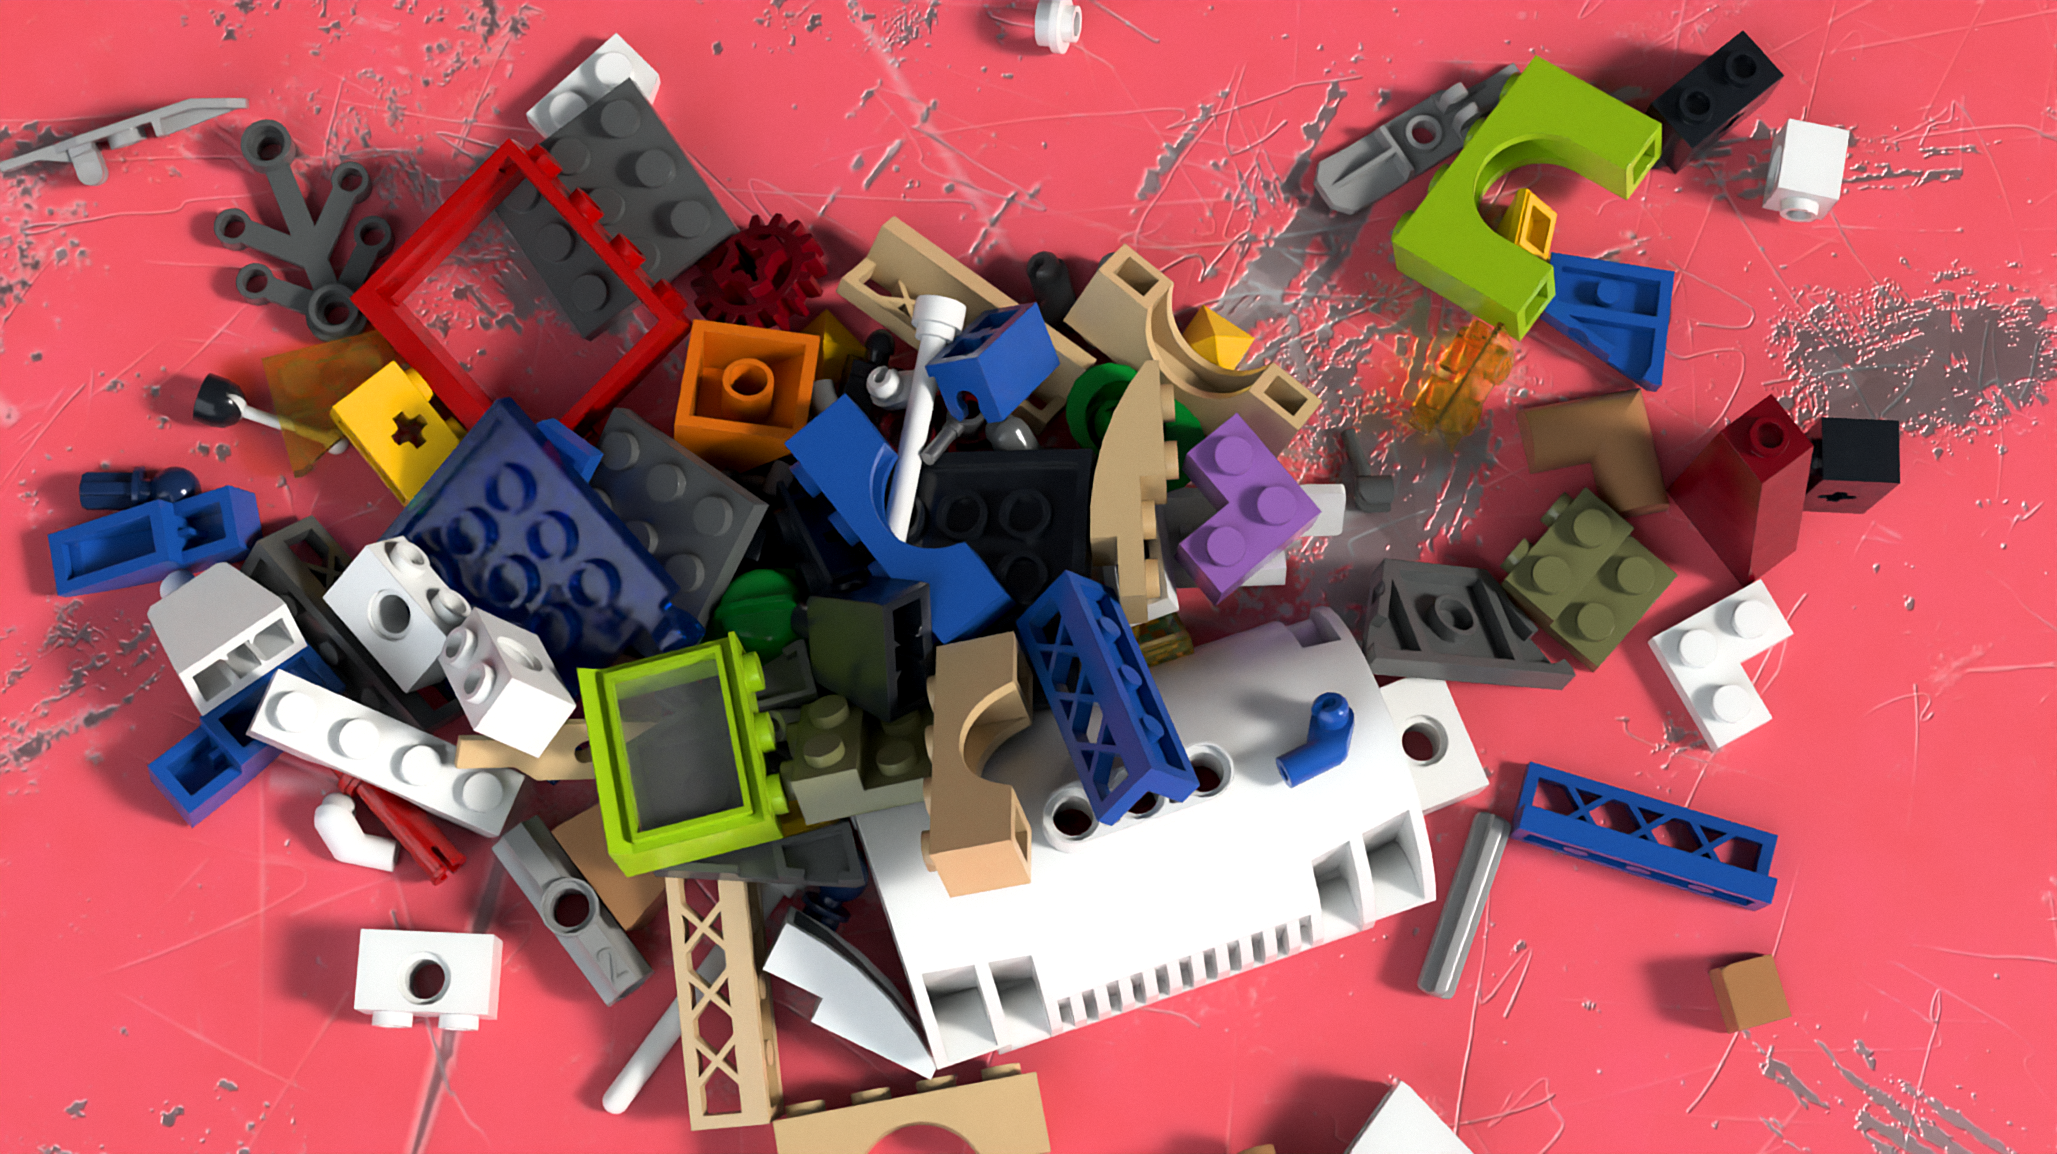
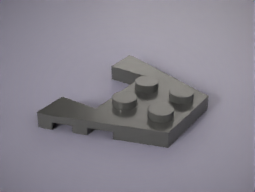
M804 639L796 640L781 649L783 654L762 666L766 688L765 690L755 692L759 713L776 709L796 708L813 703L819 699ZM722 691L701 704L698 701L692 703L625 744L643 831L744 806ZM849 821L653 871L655 877L849 888L865 886Z

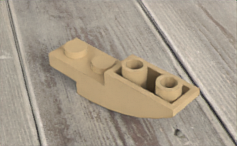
M1159 360L1145 361L1128 385L1112 415L1102 441L1094 473L1090 504V543L1093 567L1118 565L1120 605L1129 624L1148 623L1147 599L1160 598L1158 558L1145 559L1144 540L1157 539L1155 505L1167 504L1166 480L1179 479L1177 440L1164 441L1163 423L1175 422L1173 384H1160Z

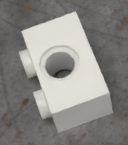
M404 536L366 545L323 596L325 602L405 693L441 682L446 677L438 657L442 652L447 636L453 629L461 626L472 611L465 598L451 590L430 567L426 554L419 547L408 542ZM406 603H407V605H408V607H409L410 615L408 614V611H407V608H406Z
M474 607L462 625L453 629L447 636L438 660L473 730L539 758L574 711L576 704L538 635Z
M1406 677L1379 688L1392 717L1401 745L1403 734L1411 731L1424 734L1432 744V758L1426 761L1414 760L1404 751L1423 816L1475 796L1489 785V781L1445 680Z
M361 929L354 1009L364 1014L373 1015L372 1026L412 1028L413 1016L439 1017V1029L478 1031L479 1019L497 1020L503 941L494 934ZM426 965H440L445 975L442 989L431 998H418L413 987L415 975Z

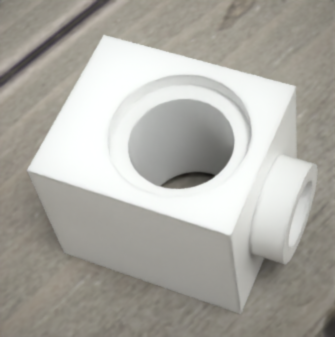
M1789 118L1773 139L1762 208L1780 211L1781 217L1794 222L1823 220L1840 197L1850 130Z

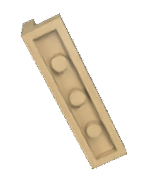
M895 216L881 226L867 257L841 279L835 291L918 351L920 341L915 338L916 328L911 324L916 298L920 295L943 296L966 306V313L962 331L986 310L1020 305ZM871 278L888 290L892 297L878 295L863 283ZM1046 323L1045 325L1060 365L1032 394L1047 405L1040 410L1025 399L1011 413L1014 417L1021 418L1038 437L1064 412L1067 396L1075 380L1089 368L1093 367L1097 360Z
M665 877L691 1131L770 1124L785 1114L771 977L769 972L763 970L768 948L761 883L717 880L719 902L708 916L704 918L686 903L684 878ZM720 915L723 933L713 926ZM688 920L697 927L691 937L689 936ZM705 934L725 950L726 968L713 985L693 969L691 952ZM727 982L730 1000L720 992ZM695 987L705 994L698 1004L696 1003ZM712 1001L732 1017L733 1035L720 1052L701 1037L699 1032L698 1018ZM734 1048L737 1066L727 1059ZM702 1054L712 1061L705 1071L703 1070ZM718 1068L739 1084L741 1110L708 1113L705 1085Z

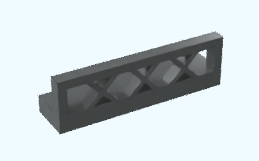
M313 515L258 540L242 565L240 572L280 597L286 603L303 638L346 685V690L341 696L431 735L436 730L465 714L447 676L441 682L430 685L436 687L449 702L436 710H433L416 690L405 693L325 602L323 596L353 560ZM305 540L322 559V565L317 566L301 561L289 547Z

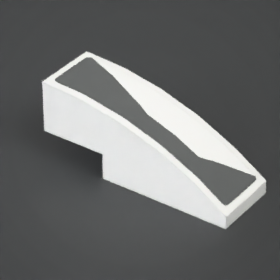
M790 906L767 951L763 970L818 996L814 1004L811 1022L931 1080L937 1067L922 1022L896 986L862 952L829 927Z

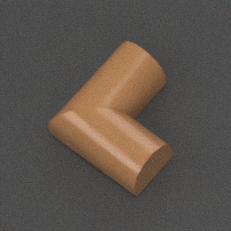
M1641 388L1519 410L1516 414L1530 474L1591 463L1599 498L1623 519L1663 512L1669 508L1670 504Z

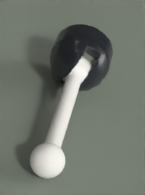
M209 373L204 379L194 405L193 420L211 427L225 428L235 425L243 417L321 443L331 454H341L349 445V439L341 430L334 429L325 432L248 406L245 395L239 385L227 378Z

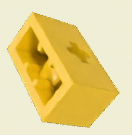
M393 360L335 404L329 416L411 515L472 467L476 460L469 451L475 447V444L457 420L450 417L444 422L428 401L434 398V394L421 375L412 367L403 371ZM399 420L405 427L411 426L414 423L420 426L422 431L416 439L420 446L418 449L409 441L400 446L394 442L393 437L398 430L395 421Z

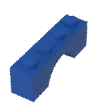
M846 393L784 443L798 460L789 469L799 483L813 498L823 492L837 509L828 516L833 526L851 547L862 541L874 556L875 560L867 566L873 576L929 583L933 646L939 641L946 645L975 639L1017 604L979 555L965 542L944 548H921L909 545L895 536L887 521L884 498L888 477L899 456L861 408Z

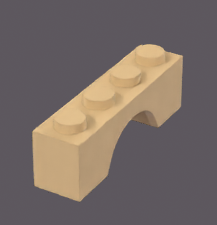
M1124 243L1097 270L1063 321L1076 330L1088 344L1101 350L1117 364L1127 365L1139 371L1146 360H1159L1160 384H1173L1174 399L1183 404L1199 420L1205 435L1209 436L1234 414L1238 413L1277 459L1322 403V400L1274 362L1257 369L1239 371L1217 366L1201 357L1188 345L1175 323L1172 311L1174 282Z
M1014 631L936 646V673L927 678V692L932 711L934 712V725H929L925 728L926 749L932 763V776L925 777L923 780V796L930 816V830H925L921 833V851L925 866L929 872H938L950 898L1031 883V826L1012 785L985 780L981 778V774L990 756L1004 741L1032 725L1033 674Z
M1020 1063L982 1069L983 1082L957 1086L955 1075L916 1082L918 1094L893 1099L891 1098L890 1087L851 1094L852 1106L826 1111L825 1100L789 1105L785 1107L787 1119L773 1121L778 1154H868L885 1136L901 1128L915 1125H929L946 1129L962 1138L976 1154H1049L1051 1148L1037 1073L1022 1074Z

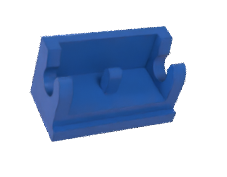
M1031 302L982 312L960 335L954 338L953 343H949L925 365V369L929 378L935 377L945 405L955 419L962 421L969 415L968 405L962 398V391H969L977 398L978 408L986 421L994 423L1004 421L1060 365L1038 304L1037 302Z

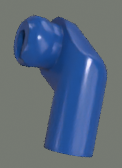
M1327 692L1319 695L1312 703V715L1306 743L1276 758L1279 773L1289 788L1292 789L1340 765L1347 758L1355 719L1347 699L1341 694Z

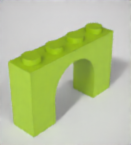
M1535 55L1522 73L1514 72L1508 78L1501 90L1499 103L1487 119L1481 117L1474 122L1465 137L1463 150L1451 165L1445 163L1436 171L1428 186V195L1415 212L1408 210L1397 222L1391 237L1397 270L1520 342L1556 295L1554 267L1494 232L1483 221L1478 212L1483 196L1496 180L1511 170L1531 164H1554L1582 175L1627 201L1662 155V123Z

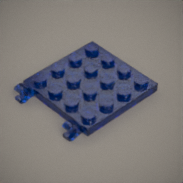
M511 397L495 400L376 541L377 543L404 536L408 542L413 543L426 554L430 567L451 590L465 598L471 610L474 607L479 608L538 635L575 704L582 698L577 668L604 669L610 667L644 629L650 633L656 645L664 653L679 650L682 647L695 646L706 634L702 624L693 615L674 606L670 602L681 587ZM406 603V608H407L408 614L410 615V610H409V607H408V605H407V603ZM446 676L441 682L457 698ZM578 745L575 750L579 751L583 749ZM546 780V781L549 782L551 785L554 786V785L558 784L560 780Z

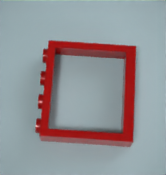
M508 138L349 298L402 358L421 375L431 390L490 455L499 449L507 448L517 442L518 436L522 434L521 431L410 311L403 301L525 178L535 186L658 320L559 422L581 438H584L592 430L591 426L597 420L601 421L691 332L693 324L682 312L688 306L684 297L663 278L655 283L640 267L647 260L643 253L622 233L619 232L613 238L598 222L605 213L597 203L578 187L571 193L558 179L557 175L563 168L557 160L538 143L529 148L511 138Z

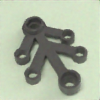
M269 119L256 121L244 131L241 137V150L247 162L255 171L266 174L291 235L251 221L244 211L236 208L224 210L216 217L214 222L215 235L221 244L229 250L241 251L249 247L305 269L313 290L275 278L271 270L260 263L248 264L239 271L236 277L237 289L243 298L252 305L261 306L271 302L305 315L307 325L313 335L324 343L330 345L348 344L360 337L369 323V320L349 298L368 280L377 259L388 255L392 251L395 244L394 233L388 222L381 217L368 216L360 220L354 229L356 246L337 280L329 259L354 205L365 201L371 194L372 181L366 169L356 162H345L337 166L331 176L333 188L315 225L290 166L296 154L292 137L287 129L277 121ZM276 144L281 146V152L276 158L272 160L261 158L263 149L268 145ZM350 175L362 177V183L357 189L346 191L341 188L342 182L346 177ZM237 221L245 223V229L240 236L235 238L225 236V230L229 224ZM373 229L383 230L385 236L382 242L374 246L364 243V237L369 231ZM256 276L266 277L267 285L261 292L251 293L247 291L248 282ZM337 307L349 309V316L343 323L331 324L328 322V316L333 309Z

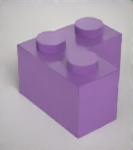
M1238 413L1234 414L1197 444L1185 457L1181 469L1216 509L1217 513L1179 543L1174 559L1212 604L1216 606L1308 531L1322 512Z

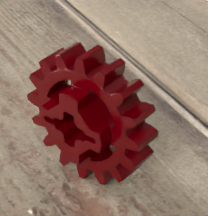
M776 213L769 224L765 225L757 214L752 216L748 229L743 231L740 229L739 233L714 250L715 253L712 258H703L695 264L704 276L691 281V288L698 296L694 304L707 321L766 329L777 325L781 331H790L789 317L794 313L802 317H807L810 314L804 304L807 297L816 298L822 296L823 290L815 279L827 275L828 269L820 259L824 255L822 248L799 220L796 219L788 224L782 214Z

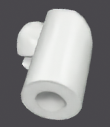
M341 792L328 794L323 799L322 805L318 806L315 810L314 826L334 858L344 863L393 872L399 857L400 843L396 839L363 833L355 819L356 802L349 795H344Z

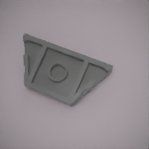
M1384 558L1372 572L1362 653L1373 674L1562 690L1576 676L1573 667L1566 659L1557 663H1551L1534 644L1531 638L1539 629L1523 610L1517 608L1509 600L1506 591L1487 569Z

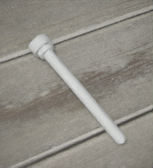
M920 295L915 301L911 324L916 328L915 338L920 341L897 452L899 457L895 463L886 506V517L892 532L899 540L905 543L922 465L920 454L925 450L938 386L935 377L929 378L925 365L949 343H953L954 336L962 333L966 306L961 302L938 295Z
M761 883L765 921L784 895L791 898L797 889L803 892L808 885ZM715 944L696 970L711 985L714 984L726 968L725 950ZM695 987L696 1003L698 1004L705 994ZM677 997L604 1094L603 1106L609 1113L619 1114L626 1110L681 1036Z

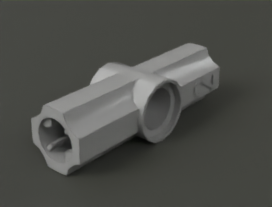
M538 815L520 822L504 834L498 843L491 848L540 914L545 926L554 933L607 1007H611L618 1001L625 999L655 973ZM574 894L586 896L590 909L587 918L575 927L561 926L557 920V909L561 901Z

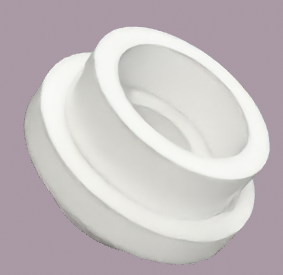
M1039 0L1035 15L1036 42L1038 46L1049 47L1054 54H1064L1070 42L1076 43L1080 37L1082 26L1081 8L1078 5H1073L1072 0Z

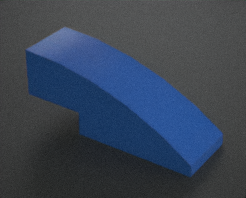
M230 485L174 503L160 499L153 500L48 534L58 596L65 598L163 581L170 573L177 570H188L194 574L205 571L216 563H237L246 560L255 543L263 538L255 493Z
M306 640L305 642L308 646L204 716H200V726L147 765L152 783L191 828H194L228 801L284 752L281 749L245 735L267 686L278 669L338 695H341L346 690V685Z

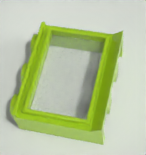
M735 631L729 632V637L604 669L577 668L608 854L627 878L784 838L780 815L790 812L789 800L784 793L780 773L771 774L767 753L777 751V740L768 711L759 713L755 693L766 688L764 674L757 652L746 653Z

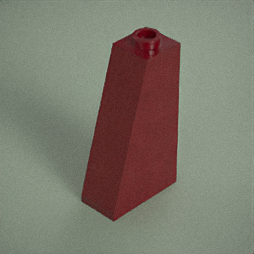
M1772 394L1722 429L1666 490L1743 588L1752 584L1796 551L1814 447Z

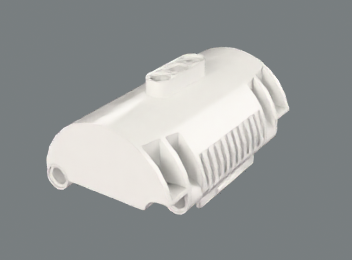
M1321 605L1312 608L1307 620L1285 626L1282 622L1273 621L1188 649L1189 653L1179 656L1174 654L1161 658L1163 661L1148 666L1192 767L1203 766L1210 768L1220 779V784L1217 788L1208 792L1194 791L1183 803L1150 792L1156 800V805L1150 811L1142 814L1127 811L1113 826L1098 822L1052 710H1033L1032 725L1004 741L990 756L981 774V778L985 780L1012 785L1031 826V883L950 898L938 872H929L923 860L921 833L922 831L930 830V816L926 809L925 801L849 817L853 829L858 831L937 1070L995 1050L1001 1055L1373 928L1376 920L1436 900L1435 873L1427 829L1416 787L1400 739L1364 654L1345 623L1330 607ZM1327 692L1341 694L1347 699L1355 719L1347 758L1340 765L1292 789L1289 788L1279 773L1276 758L1306 743L1312 715V703L1319 695ZM1093 706L1086 733L1090 743L1097 742L1103 714L1099 706ZM1114 756L1108 781L1110 792L1128 776L1121 757ZM1076 809L1088 815L1092 825L1081 835L1070 836L1063 834L1056 828L1054 824L1055 818L1065 810Z

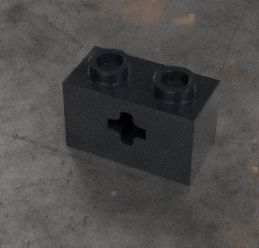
M1744 30L1651 102L1645 112V115L1662 123V155L1660 158L1674 174H1677L1766 103L1784 77L1783 73Z
M1821 417L1805 433V436L1814 447L1803 511L1864 514L1900 484L1899 421Z

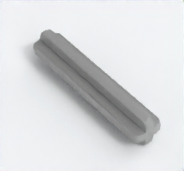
M1478 812L1474 816L1417 981L1418 988L1431 996L1451 999L1455 994L1511 831V824L1498 815Z

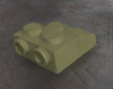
M1585 487L1575 499L1564 492L1540 519L1549 528L1535 545L1524 537L1500 567L1509 574L1501 583L1509 600L1517 608L1523 610L1534 623L1575 658L1594 672L1678 575L1630 535L1634 529L1631 524Z
M841 695L824 696L813 703L802 705L800 721L788 723L786 726L787 743L793 759L781 762L780 775L787 799L789 801H798L806 825L924 801L923 780L925 777L932 776V763L929 759L925 743L926 726L934 725V712L930 703L891 723L877 718L849 702Z

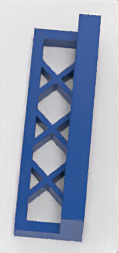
M1065 570L1016 621V624L1096 820L1113 826L1147 791L1183 803L1200 786V783L1114 589ZM1059 611L1061 620L1055 644H1049L1042 628ZM1072 657H1079L1082 667L1076 692L1069 693L1066 681ZM1093 706H1099L1103 714L1096 743H1090L1086 735ZM1114 756L1121 757L1128 776L1110 792L1108 781Z
M1529 762L1526 766L1508 838L1752 911H1757L1772 904L1778 879L1769 877L1768 874L1778 835L1534 762ZM1538 781L1562 788L1575 812L1565 816L1532 806ZM1578 793L1597 798V800L1585 806ZM1607 802L1624 806L1637 830L1631 834H1626L1596 825L1589 812ZM1641 812L1660 818L1647 824ZM1669 820L1684 824L1699 849L1689 853L1659 844L1651 830ZM1702 830L1721 835V837L1709 843ZM1730 839L1758 846L1752 871L1720 862L1713 849Z

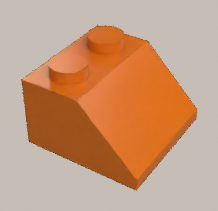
M693 319L674 422V440L720 472L725 468H730L738 473H743L791 454V451L784 443L807 425L820 336Z

